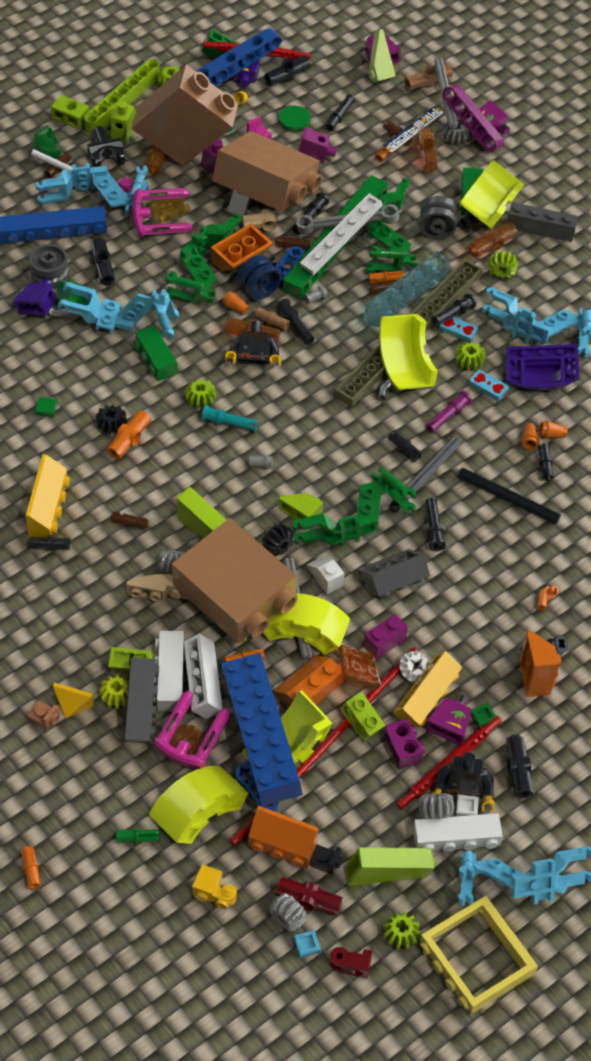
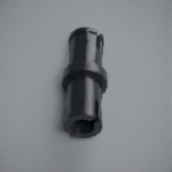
M396 430L389 434L388 440L399 447L400 452H405L415 462L418 461L417 457L421 458L423 452L412 445L409 439H405Z
M543 443L542 448L541 445L537 447L539 452L538 465L541 467L542 480L550 481L549 476L551 480L554 478L552 470L553 459L550 456L549 444Z
M48 535V537L31 536L30 548L47 549L48 551L53 549L69 550L70 538H56L52 535Z

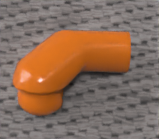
M548 586L539 591L537 609H546L547 601L559 593L557 586Z

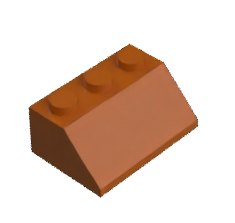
M250 223L211 247V262L221 271L233 270L249 258L273 246V242Z
M527 631L519 662L527 697L551 695L552 689L556 684L555 678L558 677V667L561 666V656L557 654L554 645L532 631Z
M314 656L272 692L288 708L300 690L317 705L343 683L344 670L329 657Z
M258 806L248 836V846L256 852L263 851L271 854L275 859L287 860L294 866L308 868L309 861L317 845L319 828Z

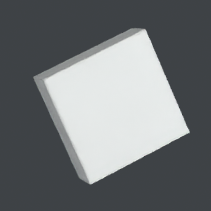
M458 794L456 816L477 815L479 797Z

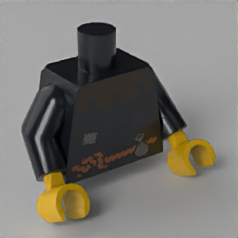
M251 321V331L244 330L242 334L237 335L225 356V362H227V359H233V364H235L237 359V361L270 363L271 367H273L272 364L274 362H278L279 366H281L279 347L274 338L269 336L268 332H261V321Z
M466 752L463 754V757H453L451 763H447L439 769L434 785L436 790L432 793H441L444 790L443 793L454 795L459 794L483 798L484 795L485 800L482 803L483 812L485 811V804H490L492 812L494 811L495 802L492 800V796H494V779L488 769L483 767L481 759H475L476 757L473 753Z

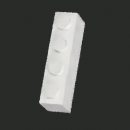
M160 631L159 639L155 640V650L159 651V656H155L156 665H159V677H155L154 685H158L157 698H153V702L157 703L158 711H173L183 694L184 631Z
M199 633L184 641L189 691L193 693L191 709L198 715L208 719L223 709L215 645L213 641Z
M499 813L441 819H416L413 826L416 848H431V852L438 850L451 852L455 849L474 850L478 847L492 849L501 845L503 837Z

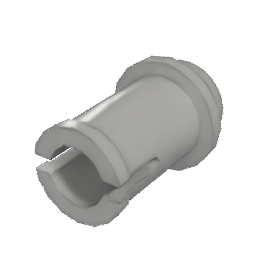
M318 286V289L305 293L304 296L306 302L311 304L321 298L325 299L328 296V292L324 286Z
M250 455L249 467L272 468L273 457H269V455Z

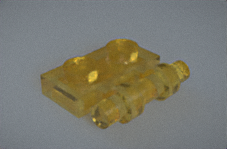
M182 198L152 200L146 203L147 208H150V213L155 218L158 217L160 223L169 222L172 218L178 215H185V212L190 210L188 204L184 205Z

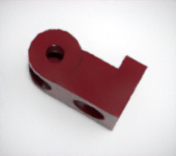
M336 947L331 950L330 966L334 971L365 979L368 978L372 950L364 949L363 954L348 952L343 947Z

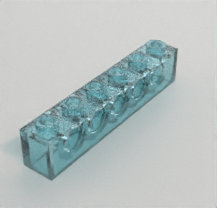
M435 252L365 304L364 319L375 328H378L381 317L394 316L446 277L449 273L450 260L440 252Z

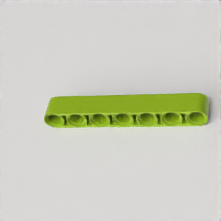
M156 59L147 60L92 108L84 117L86 132L92 135V130L95 127L107 126L111 122L112 115L120 101H125L130 105L157 81V75L160 71L159 61Z

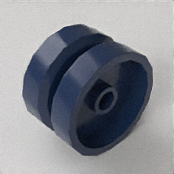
M255 255L243 263L237 273V282L254 300H263L275 292L282 280L280 271L264 255Z

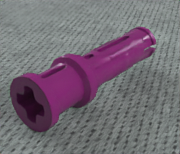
M460 391L459 396L454 400H450L448 406L425 425L426 429L433 434L453 415L460 414L466 405L472 404L471 396L466 391Z

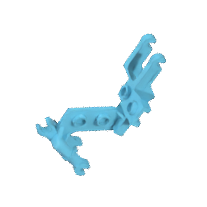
M89 162L86 163V166L77 168L76 164L72 165L73 170L64 169L57 178L43 180L42 185H39V182L35 183L38 191L61 188L58 192L45 193L43 199L38 195V203L41 205L68 201L74 186L75 191L92 189V183H94L96 189L111 208L126 206V214L132 209L134 192L138 188L140 190L149 189L148 181H144L145 176L148 174V167L144 165L143 170L139 166L136 167L137 176L130 193L123 192L107 171L106 165L90 168Z
M71 282L64 284L63 291L70 289L71 294L85 297L90 304L81 305L62 299L58 303V308L61 309L64 306L65 311L81 315L87 323H97L95 328L97 330L100 327L110 330L109 333L113 334L114 327L132 332L133 326L150 310L155 309L159 324L163 329L161 336L169 335V339L174 337L175 331L171 328L169 319L173 316L174 320L177 321L179 311L174 309V304L165 289H162L160 295L156 293V289L153 290L152 297L138 293L119 310L121 303L103 299L101 305L95 289Z
M489 287L486 290V296L492 294L493 300L505 304L508 313L491 305L483 306L482 312L486 313L488 311V316L501 321L506 331H513L512 338L518 336L525 339L527 344L532 338L546 344L549 337L571 326H576L579 329L578 353L579 355L584 353V358L589 356L590 348L588 347V341L591 339V309L582 312L583 308H580L578 315L563 309L538 322L535 320L536 313L522 307L518 310L516 297L493 287Z
M585 846L556 852L554 860L546 859L532 862V872L521 873L496 858L477 861L475 853L465 851L461 853L459 877L462 879V883L460 885L461 893L458 895V903L461 906H465V902L473 904L472 890L474 885H472L473 878L479 873L485 874L511 888V895L514 898L531 896L533 904H538V900L544 899L554 901L555 892L564 894L567 887L585 884V879L591 882V873L588 871L559 875L565 870L569 862L584 860L586 855L591 857V847Z

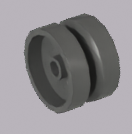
M433 196L424 200L420 211L419 228L421 232L429 238L439 240L452 236L457 226L458 208L456 203L445 196Z
M43 244L31 252L29 261L31 277L34 283H42L44 279H48L53 284L52 288H57L59 281L68 280V257L62 247L55 244Z

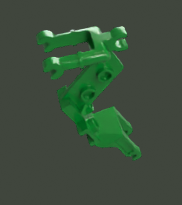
M402 178V182H399L395 192L382 195L380 200L383 206L378 211H381L388 204L396 205L398 211H400L405 201L404 194L410 184L407 178ZM394 212L387 213L390 216L395 214ZM383 220L371 221L366 237L370 239L374 237L389 249H380L378 246L373 245L369 256L374 259L378 257L394 258L393 264L368 262L364 272L369 274L384 270L387 272L401 271L402 267L417 268V255H407L411 243L383 224Z
M236 213L235 217H230L223 224L202 226L198 236L196 234L192 235L191 242L180 251L179 263L187 268L194 280L179 277L176 272L170 271V276L165 275V282L184 286V288H191L194 290V293L180 291L168 286L166 292L169 294L170 299L176 297L182 299V301L186 300L197 304L204 300L207 303L213 304L216 290L209 288L217 282V278L202 256L206 253V246L212 247L239 231L235 227L241 223L242 216Z
M379 466L378 472L381 473L380 475H376L373 471L371 472V478L374 482L360 485L357 515L339 519V525L332 521L325 513L296 519L293 521L294 531H297V526H300L302 530L314 527L319 528L296 533L294 535V542L298 545L299 539L304 544L322 540L332 546L341 543V546H345V541L352 539L360 542V536L378 531L381 496L384 493H387L394 502L403 508V514L407 516L408 510H411L413 514L416 513L415 504L408 501V495H411L413 499L416 498V491L413 488H407L401 480H398L390 472H385V469Z

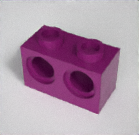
M408 718L384 727L383 736L399 770L422 762L425 749L422 742H418L414 725H410ZM398 733H402V734H404L405 736H399V735H397V734H398Z

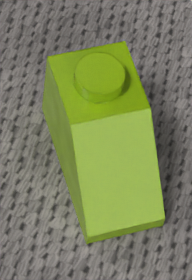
M309 493L282 495L279 497L278 509L296 520L322 513L323 502Z

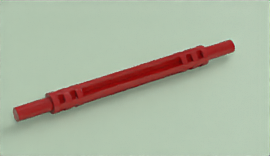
M203 41L202 48L228 52L239 44ZM276 48L265 56L295 59L306 55L310 59L311 53L297 52L294 49Z
M496 716L484 727L481 726L409 789V793L396 803L398 809L402 810L412 800L418 799L433 786L439 769L447 763H451L453 757H463L464 753L471 752L489 736V733L502 722L501 718Z

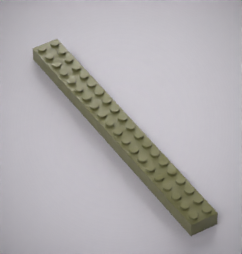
M464 259L410 313L418 314L426 321L425 333L433 326L431 318L451 307L454 301L458 300L481 277L482 268ZM380 344L335 388V397L353 407L386 373L381 357Z

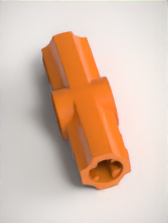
M143 410L137 411L127 424L124 423L120 426L116 438L107 447V453L116 460L121 459L131 445L135 446L139 442L141 433L151 422V417Z

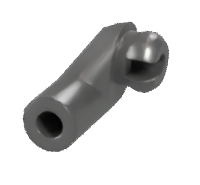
M389 378L379 386V400H386L388 389L396 388Z

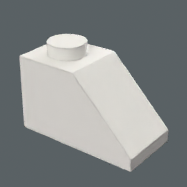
M321 557L306 565L327 595L343 587L345 573L334 559Z

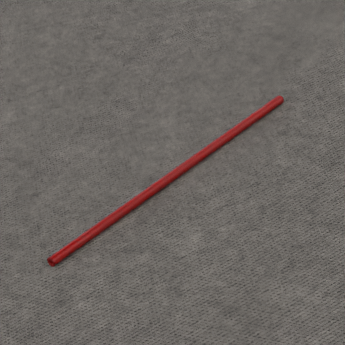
M415 647L410 650V652L418 651ZM400 661L366 696L370 704L401 672ZM346 718L318 746L313 754L297 769L299 779L351 725ZM255 814L229 840L233 846H236L250 832Z

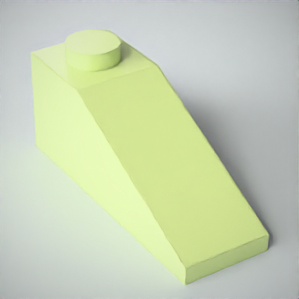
M383 29L374 33L369 64V77L373 83L396 76Z

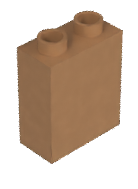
M186 64L138 105L131 129L184 166L233 127L238 103L230 93L222 92L210 83L205 74L196 72Z
M250 131L218 150L212 181L282 212L294 203L300 204L307 194H315L321 185L322 175L317 173L320 160Z
M231 518L172 563L173 585L238 644L249 635L252 638L260 636L268 627L271 616L277 611L281 614L289 612L298 600L296 595V575Z

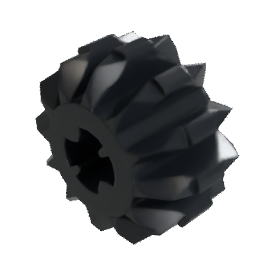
M105 404L104 409L99 408L96 414L98 429H101L102 433L108 432L109 435L112 432L117 434L120 426L127 423L125 410H122L120 406L115 407L114 404L110 407Z
M283 523L275 524L273 528H269V531L265 533L262 545L274 556L282 555L284 551H288V548L292 546L295 534L290 527Z

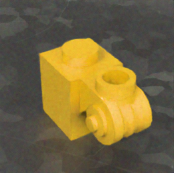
M202 864L192 886L193 896L201 902H215L218 908L224 910L228 906H232L237 899V891L233 885L228 884L223 888L220 887L222 871Z

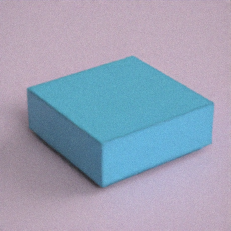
M315 930L293 936L299 958L321 953Z

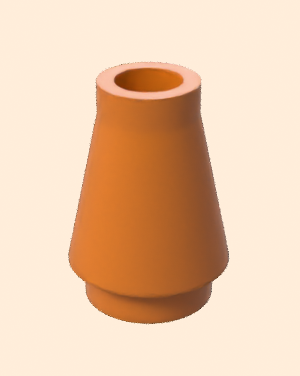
M229 291L222 301L225 307L243 315L249 309V306L235 292Z
M548 420L546 422L542 421L539 427V435L543 436V438H566L568 432L567 427Z
M532 423L525 425L521 444L526 450H534L539 444L536 427Z

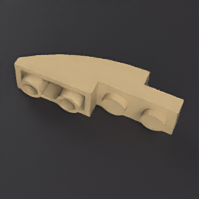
M172 574L143 576L129 580L126 584L127 595L134 598L166 602L167 596H171L175 599L189 600L173 585Z

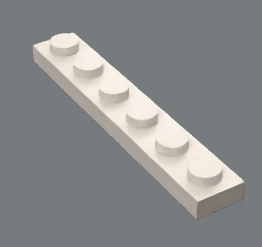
M368 194L300 262L301 267L314 275L383 206L382 201Z

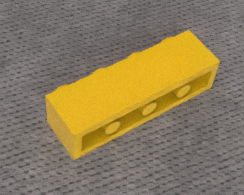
M446 651L435 655L393 713L400 720L408 718L410 725H414V727L423 726L428 719L427 715L429 712L437 708L438 700L448 693L449 685L459 678L458 673L462 666Z

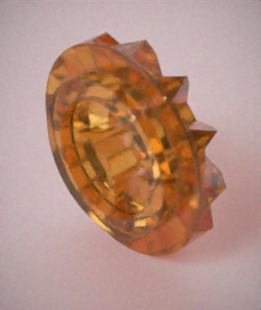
M193 725L179 726L170 740L171 746L175 748L179 740H184L186 734L188 739L191 740L189 741L191 746L187 754L190 755L197 752L203 741L201 731Z

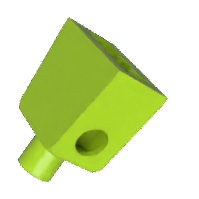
M125 101L118 103L112 115L111 139L120 138L122 143L127 144L133 132L131 127L136 111L134 106L128 105Z

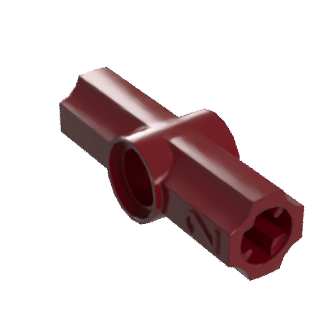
M281 877L275 896L278 897L284 893L293 896L303 906L304 910L314 911L316 909L334 916L338 915L343 901V897L323 891L317 884L311 882H304L302 884Z

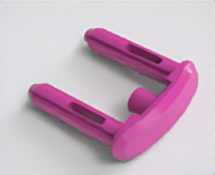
M138 188L134 192L132 202L133 223L138 236L143 238L145 235L187 233L191 231L193 227L187 222L143 225L142 218H150V208H141V201L186 198L190 195V191L185 188L140 190ZM166 193V196L150 197L149 194ZM152 228H169V230L152 231Z
M186 691L181 695L158 738H154L153 742L156 749L173 762L185 767L199 769L207 766L205 761L229 719V710L223 709L218 712L195 756L189 755L187 752L191 745L188 742L179 740L175 748L170 746L169 743L193 700V693ZM175 717H177V719L175 720V722H174L172 728L170 729L169 732H167V730L169 729V727H170L172 721L174 720ZM211 735H214V737L212 738V740H211L209 746L207 747L206 750H204V748H205L207 742L209 741Z

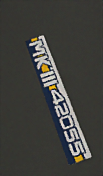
M433 106L382 146L393 152L443 112Z

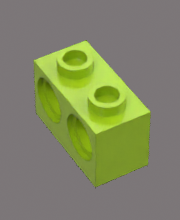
M111 647L108 667L113 672L130 673L131 657L155 659V655L152 651Z
M362 692L345 702L340 708L363 743L386 726Z

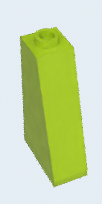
M190 486L177 497V520L203 539L226 521L217 510Z
M359 847L345 865L348 886L427 878L435 868V858L432 856L431 848Z

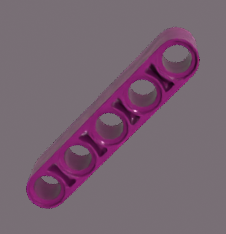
M452 85L443 90L442 96L485 150L492 152L503 146L504 140L459 85Z

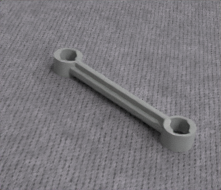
M393 204L385 205L381 211H377L367 222L383 220L386 224H394L400 217L398 208ZM390 212H394V213H395V214L392 215V216L387 215V213H390ZM302 215L297 219L296 225L300 234L308 235L315 228L337 226L347 215L313 219L309 215Z

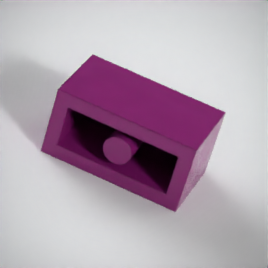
M394 614L364 635L363 647L377 660L406 640L408 626Z

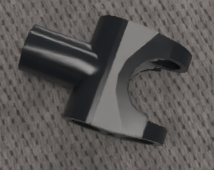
M95 127L92 130L95 143L87 144L88 154L93 166H101V163L106 159H114L120 165L125 164L121 139H109L104 127Z

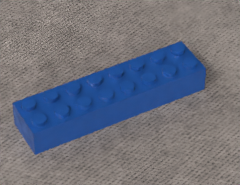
M261 653L221 663L261 805L265 806L303 795L299 776Z

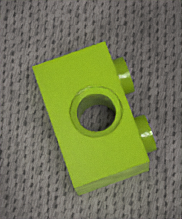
M63 95L51 106L52 119L79 130L85 125L84 117L90 111L88 105Z

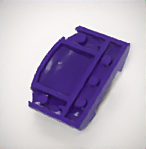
M578 344L506 347L507 383L528 390H553L578 381Z

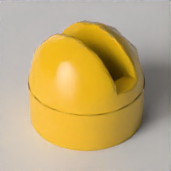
M239 91L234 94V99L238 105L247 102L248 95L244 91Z

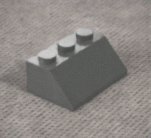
M411 549L404 550L358 569L370 592L379 597L388 596L393 590H403L408 587V584L420 583L425 580V577L430 576L424 554Z

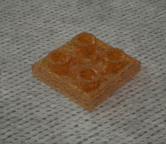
M340 645L338 654L343 679L378 689L381 686L375 656L369 652L359 651L354 647Z

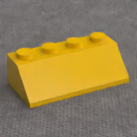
M42 454L26 512L29 538L31 536L48 537V535L53 536V533H57V518H61V503L65 502V488H68L70 484L67 469L46 454Z

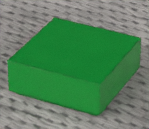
M39 397L36 415L55 417L57 399Z
M488 703L471 711V717L478 729L481 726L484 727L496 717Z

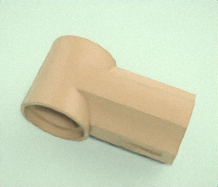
M270 208L261 210L259 214L242 216L243 228L250 223L257 229L263 228L265 231H272L277 227L274 211Z

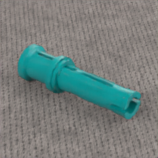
M205 405L202 412V421H213L217 425L224 423L253 432L257 430V427L250 424L258 426V420L225 413L224 409H213L209 405Z

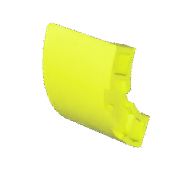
M493 160L473 184L460 204L492 229L507 209L505 204L513 201L524 184Z
M418 314L383 316L380 319L379 344L383 365L390 381L398 390L435 386L438 370L431 362L429 354H425L423 345H426V321Z
M296 593L298 600L294 607L285 614L277 611L269 618V625L263 632L269 641L281 638L293 639L294 636L304 638V642L311 644L326 655L340 648L350 618L337 606L324 599Z
M302 690L297 692L294 701L281 717L295 765L299 761L303 763L313 754V746L317 741L322 742L333 724ZM244 748L243 751H242V754H243V755L247 758V760H248L247 753H246V750H245V748Z
M207 766L194 770L174 782L156 801L149 815L176 843L192 844L199 832L209 823L208 819L215 814L220 816L230 811H240L249 792L222 767Z

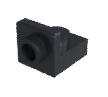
M317 844L309 861V866L333 875L335 868L339 869L343 861V856H340L341 848L337 847L334 851Z

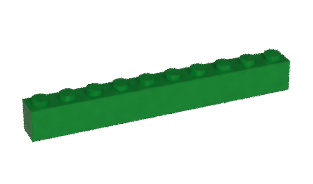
M371 175L368 180L363 182L361 188L355 191L353 198L346 202L343 210L339 211L336 216L348 215L368 194L380 200L383 194L388 193L389 183ZM336 226L327 227L324 232L320 233L317 241L311 244L307 253L302 255L301 260L294 264L291 272L284 276L282 281L283 292L302 300L304 294L312 288L353 236L313 275L302 268L300 262Z

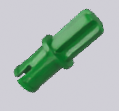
M138 827L131 830L117 829V843L131 842L139 844V842L159 841V830H139Z

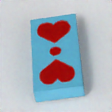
M453 317L441 324L438 330L471 343L478 331V327Z
M480 369L469 380V385L497 401L509 390L508 385Z

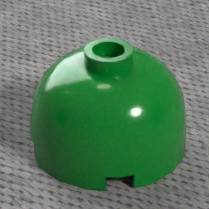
M46 125L37 130L33 137L34 144L32 149L54 159L61 157L62 151L61 148L57 149L58 140L51 127L49 128V125Z

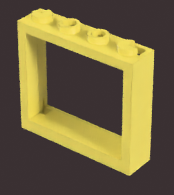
M484 896L421 935L420 946L423 949V954L431 958L435 971L443 975L447 988L451 992H455L460 1006H463L465 1010L467 1009L470 1015L535 975L538 968L536 962L487 896ZM479 912L520 967V970L474 998L436 945L434 939Z

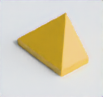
M54 683V696L66 718L93 707L94 699L92 693Z

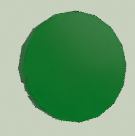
M288 106L280 112L279 123L283 129L289 132H299L302 129L304 131L305 127L308 128L310 126L311 114L306 108L301 106Z

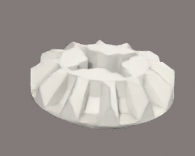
M409 651L400 660V671L407 680L416 682L430 661L426 659L425 654H420L418 651ZM419 662V669H416L412 672L414 666L413 664Z

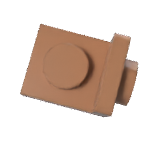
M40 700L27 714L28 720L47 731L60 718L57 705L54 704L53 707H50Z

